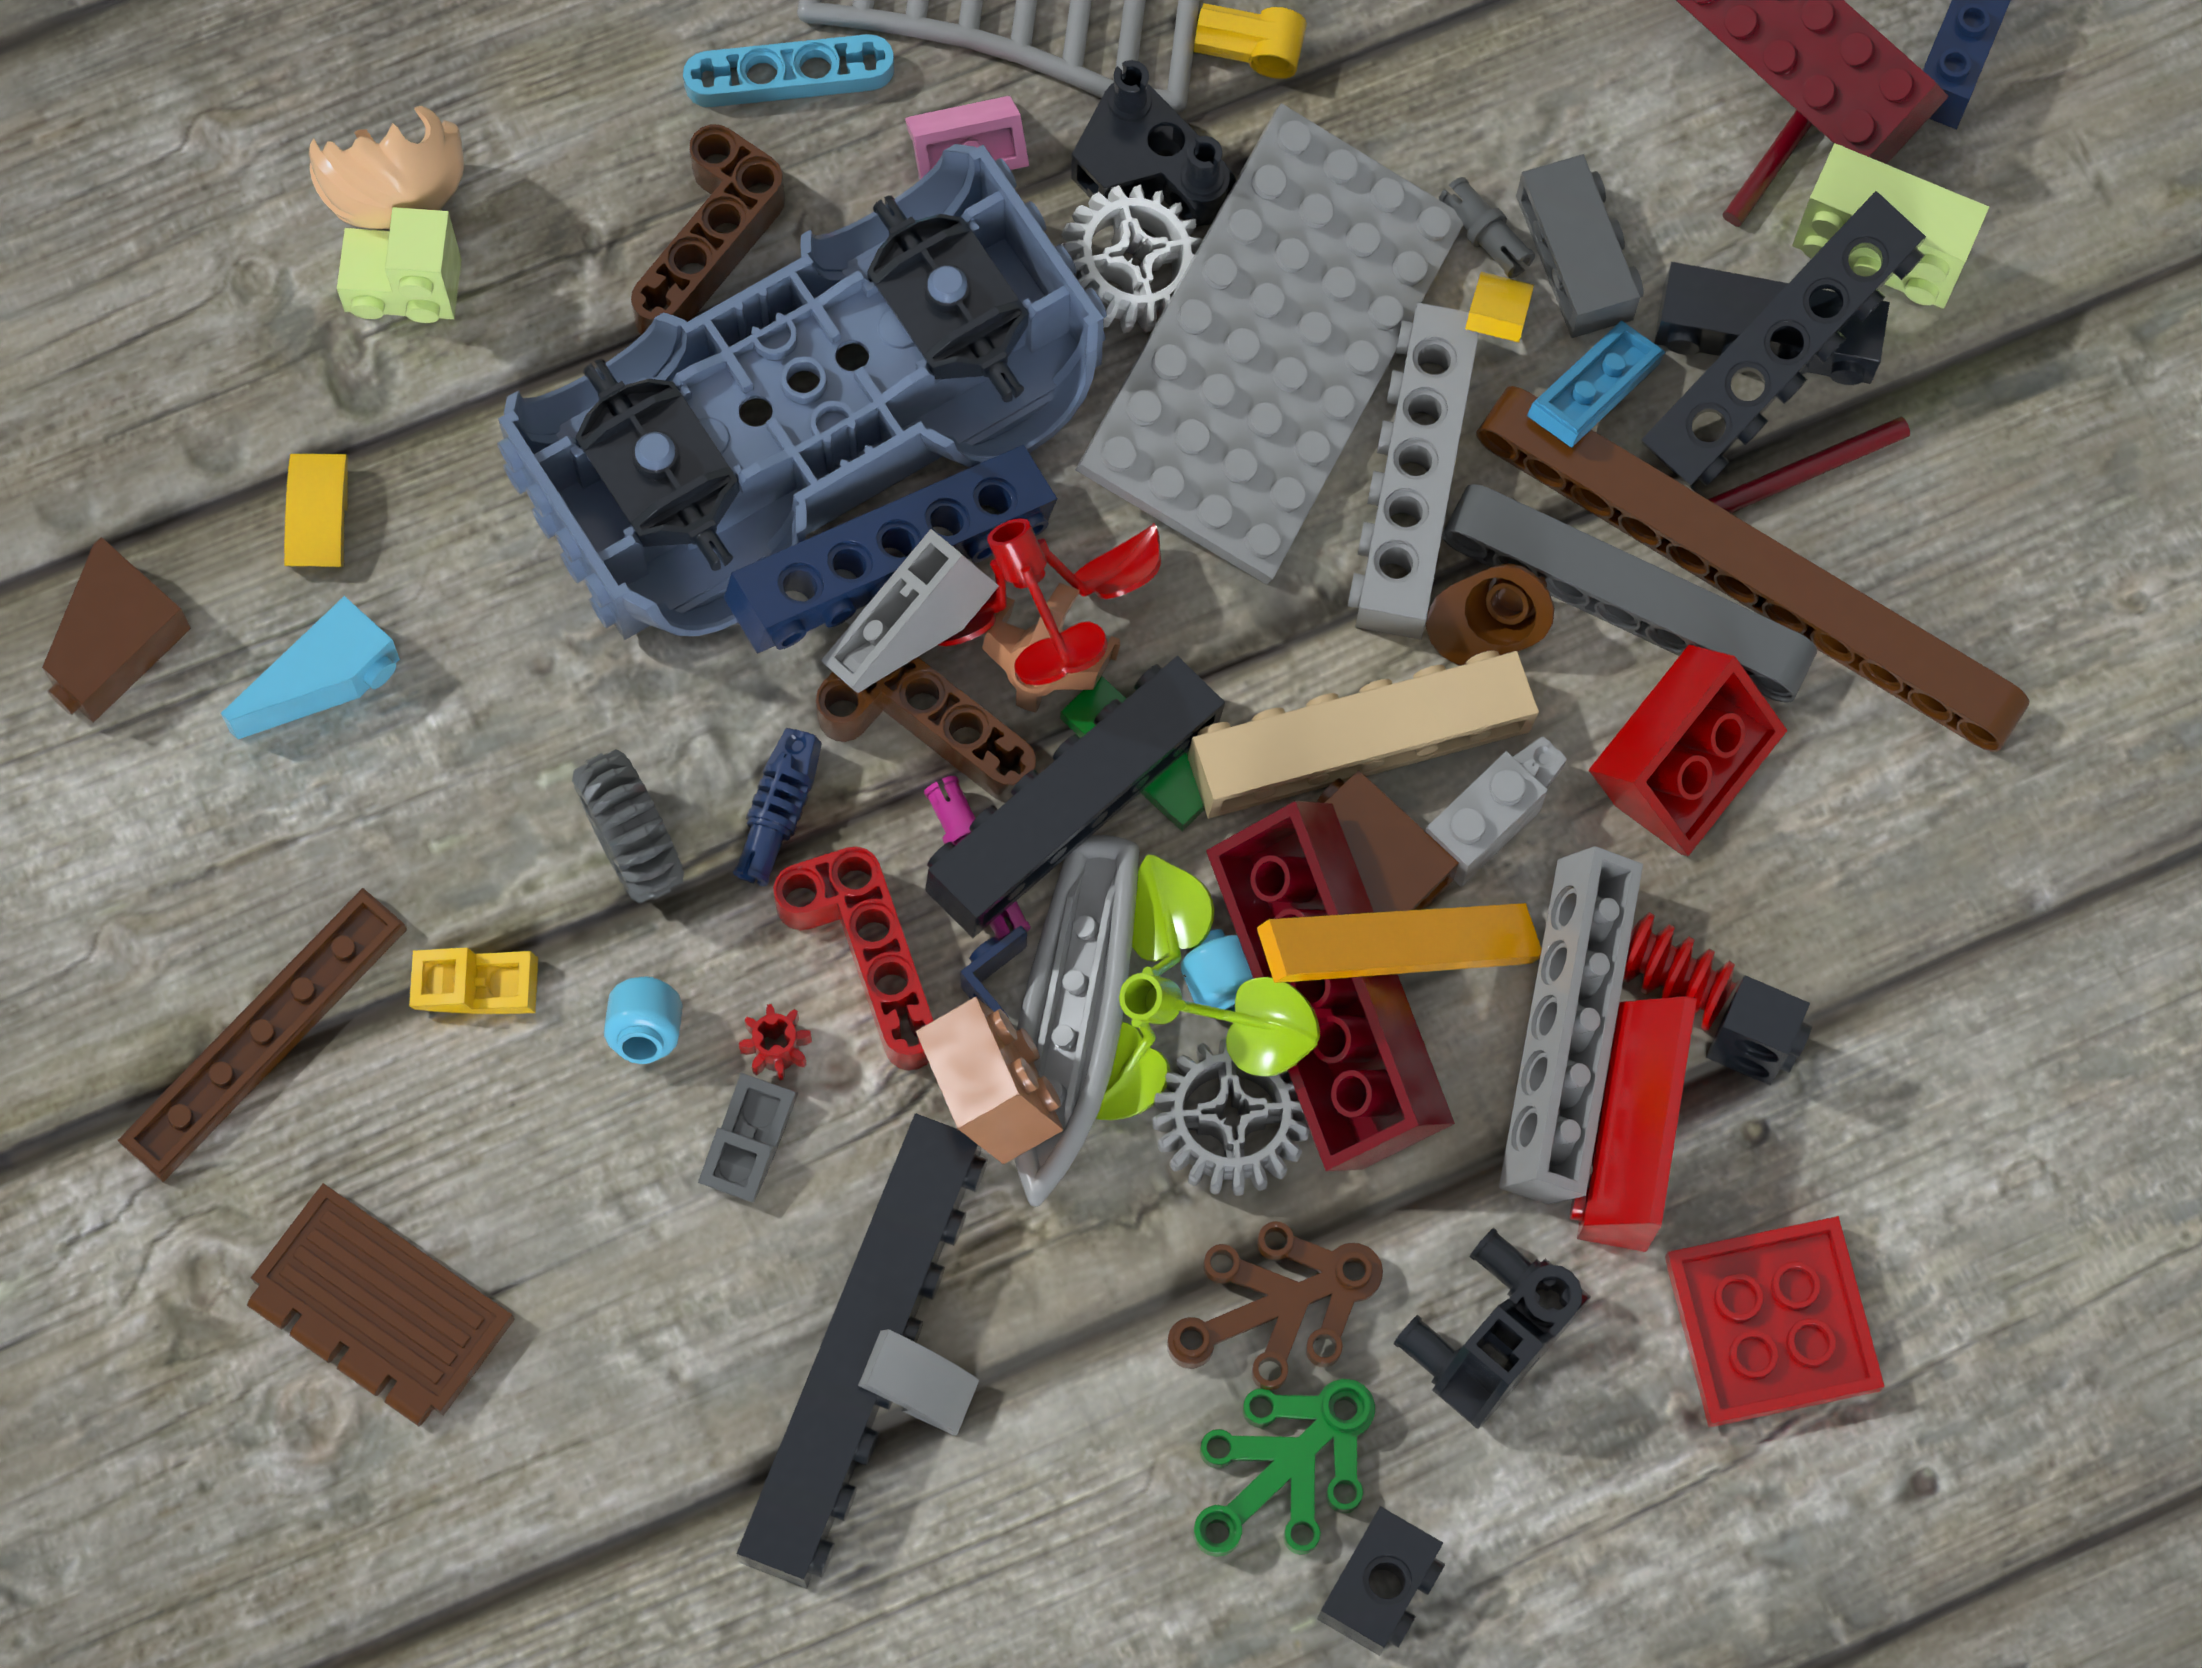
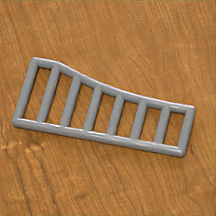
M799 0L798 17L805 23L871 30L968 48L1021 64L1076 86L1102 98L1107 88L1114 82L1083 67L1092 0H1070L1062 58L1031 46L1038 0H1016L1011 39L979 30L983 0H962L958 24L927 18L929 0H907L906 14L874 9L875 0H853L852 6L821 3V0ZM1124 0L1116 67L1118 66L1122 71V62L1128 60L1138 61L1146 0ZM1178 0L1167 90L1154 89L1176 113L1182 112L1188 102L1200 0Z

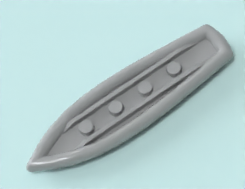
M1090 836L1064 859L1042 929L1018 1020L1017 1031L1024 1028L1038 1049L1040 1059L1034 1061L1040 1078L1045 1076L1050 1081L1061 1102V1107L1056 1109L1055 1112L1063 1127V1131L1015 1158L1016 1168L1027 1200L1034 1207H1038L1044 1202L1066 1174L1082 1148L1100 1110L1114 1064L1123 1019L1119 994L1123 983L1129 976L1140 855L1139 846L1135 842L1116 836Z

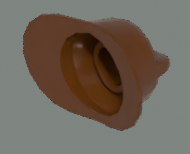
M1503 564L1488 568L1454 583L1436 595L1427 612L1426 629L1431 644L1439 654L1447 660L1462 666L1466 665V662L1471 657L1486 651H1498L1499 655L1514 651L1519 652L1538 643L1546 637L1553 625L1555 608L1544 576L1538 578L1533 572L1523 566Z

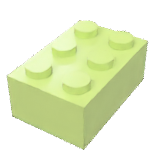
M1834 143L1810 196L1792 246L1802 250L1807 257L1812 259L1867 199L1877 191L1926 236L1924 242L1918 248L1925 255L1923 259L1903 280L1893 274L1885 285L1904 292L1915 303L1935 305L1944 309L1968 258L1989 206ZM1870 248L1856 249L1848 258L1850 268L1859 276H1871L1881 268L1879 255Z

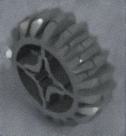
M615 749L604 755L600 753L586 760L584 765L576 768L573 771L572 778L574 788L595 835L630 898L638 903L652 898L655 900L670 893L672 888L683 883L684 871L678 858V853L655 807L654 801L651 799L645 784L641 781L630 759L624 753Z

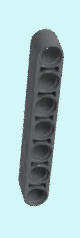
M1471 484L1465 488L1442 532L1443 540L1461 554L1489 567L1503 564L1523 566L1533 572L1538 578L1544 576L1547 582V589L1552 597L1678 656L1682 654L1688 645L1735 656L1762 695L1775 701L1788 703L1795 699L1817 654V647L1814 643L1800 633L1482 485Z

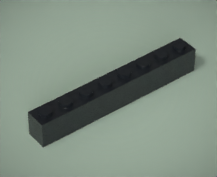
M917 1113L913 1116L736 1553L739 1562L743 1565L806 1589L812 1575L822 1578L827 1569L835 1543L828 1541L827 1537L835 1518L845 1521L851 1509L857 1487L850 1485L849 1482L857 1462L867 1465L873 1454L879 1431L871 1427L879 1407L889 1410L893 1403L858 1386L881 1330L889 1329L917 1343L923 1321L916 1319V1314L923 1297L933 1300L937 1293L945 1270L944 1266L937 1264L945 1243L953 1246L956 1244L966 1218V1212L958 1209L966 1189L974 1192L977 1191L987 1166L988 1159L980 1156L981 1147L957 1128Z

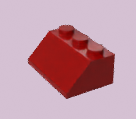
M1688 645L1589 768V772L1615 807L1679 854L1688 857L1788 730L1735 656Z

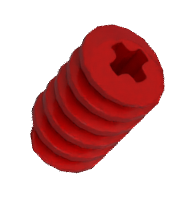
M1649 912L1638 921L1631 932L1623 981L1629 983L1642 973L1644 977L1641 992L1645 995H1649L1662 985L1664 986L1662 998H1696L1695 1013L1699 1010L1704 1011L1701 1029L1708 1032L1738 982L1734 983L1732 981L1735 964L1729 960L1716 971L1713 970L1712 965L1715 951L1710 948L1696 959L1693 958L1692 952L1695 939L1689 936L1675 947L1672 945L1675 927L1669 924L1659 933H1652L1655 915Z

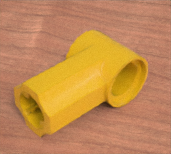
M1203 3L1197 24L1194 52L1247 62L1255 72L1269 78H1290L1297 71L1307 22L1301 14L1283 7L1266 8L1260 14Z

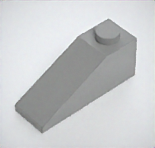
M930 529L821 661L848 686L859 693L962 631L999 585L935 531Z

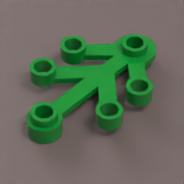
M1338 1379L1327 1384L1319 1396L1275 1395L1273 1392L1262 1388L1255 1389L1246 1396L1243 1404V1415L1245 1420L1254 1427H1267L1276 1418L1314 1421L1299 1437L1232 1436L1229 1432L1222 1429L1212 1430L1203 1437L1200 1455L1202 1460L1212 1468H1224L1232 1461H1268L1272 1463L1227 1506L1212 1505L1200 1512L1195 1521L1193 1536L1196 1545L1202 1552L1210 1556L1221 1557L1234 1551L1242 1536V1525L1290 1479V1521L1287 1523L1284 1531V1543L1295 1554L1304 1555L1312 1552L1317 1547L1321 1536L1320 1527L1315 1521V1455L1331 1439H1333L1335 1478L1331 1480L1326 1491L1327 1503L1338 1513H1350L1357 1509L1363 1497V1487L1357 1479V1437L1366 1432L1371 1426L1375 1416V1402L1370 1391L1363 1384L1352 1379ZM1258 1398L1265 1399L1271 1404L1272 1413L1264 1418L1256 1417L1250 1411V1403ZM1342 1400L1349 1401L1355 1406L1356 1415L1349 1420L1340 1419L1334 1412V1405ZM1214 1439L1224 1440L1228 1444L1230 1452L1224 1458H1214L1207 1451L1208 1443ZM1340 1484L1350 1485L1356 1493L1355 1500L1348 1504L1338 1502L1334 1497V1488ZM1213 1523L1223 1524L1228 1530L1229 1537L1222 1543H1213L1206 1536L1207 1527ZM1297 1525H1305L1311 1529L1313 1540L1307 1545H1299L1291 1538V1530Z

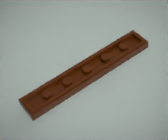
M362 888L118 1139V1142L160 1181L164 1182L407 931L405 924Z

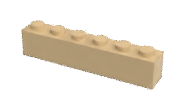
M1486 651L1471 657L1466 662V665L1447 670L1444 665H1434L1418 671L1413 675V679L1394 684L1390 679H1381L1365 685L1360 689V693L1339 698L1336 693L1324 694L1310 700L1304 708L1285 712L1283 708H1272L1258 713L1252 718L1251 722L1232 727L1228 722H1219L1201 729L1197 734L1198 736L1192 738L1188 760L1208 819L1325 788L1338 778L1347 782L1358 770L1365 776L1529 733L1539 711L1518 652L1514 651L1499 655L1498 651Z

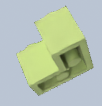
M393 207L390 231L345 228L337 282V291L344 312H351L355 316L364 319H378L383 315L406 316L420 323H433L439 318L454 319L462 259L449 211Z

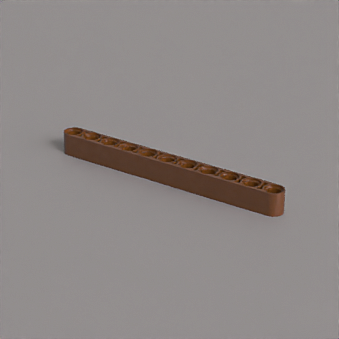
M1508 386L1476 431V436L1480 443L1496 456L1757 614L1807 637L1814 643L1817 650L1984 750L1992 752L2001 750L2029 706L2030 700L2027 695L2012 682L1595 431L1590 430L1571 448L1527 416L1532 403L1538 397L1522 388Z

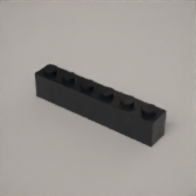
M1178 655L1163 668L1158 664L1149 668L1134 686L1136 691L1122 703L1118 699L1108 703L1094 719L1093 723L1096 726L1082 738L1074 734L1066 739L1053 754V763L1040 774L1034 769L1024 775L1012 789L1011 795L1013 797L999 809L994 805L986 808L970 825L969 830L971 833L957 845L952 841L947 842L930 858L927 863L929 869L925 891L972 938L978 935L1123 809L1184 753H1187L1190 749L1192 738L1198 736L1197 734L1201 729L1220 722L1225 701Z

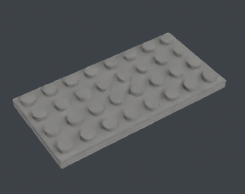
M1281 103L1273 113L1075 470L1267 585L1277 573L1397 349L1402 320L1411 322L1414 318L1417 302L1422 303L1464 225L1452 207Z

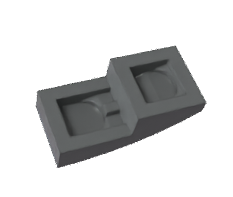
M740 1073L721 1128L717 1127L698 1183L754 1203L783 1136L798 1092L745 1073Z

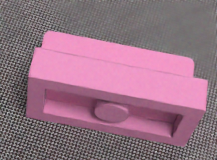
M1010 96L905 118L908 133L913 141L920 180L936 165L943 151L954 144L974 146L976 148L984 145L995 161L999 158L1003 159L1010 170L1029 166L1021 114Z

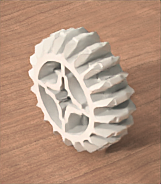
M1141 184L1133 187L1129 198H1127L1119 185L1111 189L1108 199L1098 192L1090 198L1088 202L1089 208L1084 205L1077 207L1072 215L1075 223H1067L1063 229L1062 236L1067 242L1061 245L1067 250L1075 264L1076 274L1074 276L1084 290L1092 288L1105 307L1107 316L1104 318L1103 328L1109 327L1113 319L1116 318L1120 319V327L1123 334L1131 332L1136 320L1145 333L1152 331L1156 325V320H1159L1203 241L1201 238L1189 237L1196 228V219H1187L1181 222L1177 218L1182 210L1181 202L1173 204L1170 209L1161 205L1164 200L1162 190L1155 192L1151 200L1144 199V191ZM1113 225L1115 234L1111 239L1112 246L1105 248L1102 254L1092 256L1091 245L1093 236L1100 230ZM1141 228L1148 230L1157 238L1147 235ZM1124 253L1133 254L1132 259L1127 261L1123 256ZM1135 257L1140 260V266L1131 264ZM1172 263L1171 284L1161 291L1152 293L1150 284L1154 279L1152 272L1158 271L1163 264ZM1107 281L1118 283L1124 292L1113 287Z

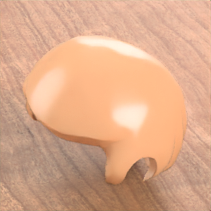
M423 106L414 107V110L423 121L426 129L423 140L418 144L405 139L399 128L393 123L386 137L379 144L374 141L367 129H358L354 132L357 139H355L349 149L344 151L331 141H327L323 151H321L313 138L309 147V157L311 162L310 174L314 187L323 202L339 219L358 228L390 230L393 207L441 210L456 192L463 176V148L460 130L457 125L445 120L441 123L439 117L433 111Z

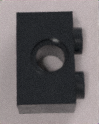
M1380 1506L1323 1605L1317 1620L1378 1656L1381 1655L1388 1642L1399 1648L1416 1618L1414 1614L1406 1610L1417 1589L1429 1595L1445 1566V1563L1436 1558L1443 1542ZM1378 1570L1391 1571L1400 1580L1401 1593L1391 1599L1377 1596L1370 1588L1369 1576Z

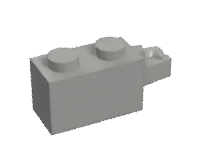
M1543 736L1513 757L1505 751L1426 827L1425 832L1459 862L1454 881L1461 887L1541 811L1548 787L1564 768L1567 760L1561 751L1557 750Z

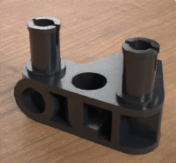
M1135 60L1122 62L1123 71L1118 66L1115 68L1113 74L1114 82L1105 91L1072 152L1071 179L1089 198L1099 192L1108 199L1111 189L1118 185L1124 191L1127 198H1129L1133 187L1140 184L1144 191V199L1150 200L1155 192L1162 190L1164 201L1170 207L1175 203L1181 202L1182 210L1178 216L1182 220L1196 219V227L1212 224L1236 182V177L1222 160L1223 152L1220 143L1213 137L1199 136L1148 84L1149 72L1145 65Z
M1494 1228L1485 1235L1469 1257L1472 1260H1476L1510 1289L1507 1294L1510 1298L1499 1304L1458 1350L1423 1322L1419 1315H1416L1393 1343L1434 1376L1431 1381L1435 1385L1432 1391L1476 1429H1479L1490 1418L1591 1298L1589 1294L1581 1289L1579 1280L1570 1270L1563 1266L1553 1265L1546 1258L1542 1262L1536 1259L1532 1263L1500 1236ZM1542 1289L1547 1292L1549 1290L1555 1291L1559 1294V1302L1564 1308L1557 1310L1551 1307L1546 1310L1539 1304L1541 1297L1537 1291ZM1487 1343L1508 1360L1504 1368L1481 1350Z

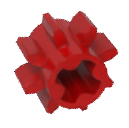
M767 1004L766 1015L758 1021L749 1017L745 1018L746 1029L752 1034V1038L740 1041L739 1048L741 1054H756L752 1063L753 1074L757 1076L766 1068L776 1071V1075L781 1081L784 1080L785 1069L789 1068L793 1063L803 1068L807 1065L806 1058L799 1050V1046H805L812 1042L811 1031L805 1029L795 1030L799 1021L797 1010L794 1009L787 1016L775 1013L772 1004ZM782 1034L785 1035L787 1045L785 1048L775 1044L769 1051L766 1050L764 1040L766 1037L777 1040Z

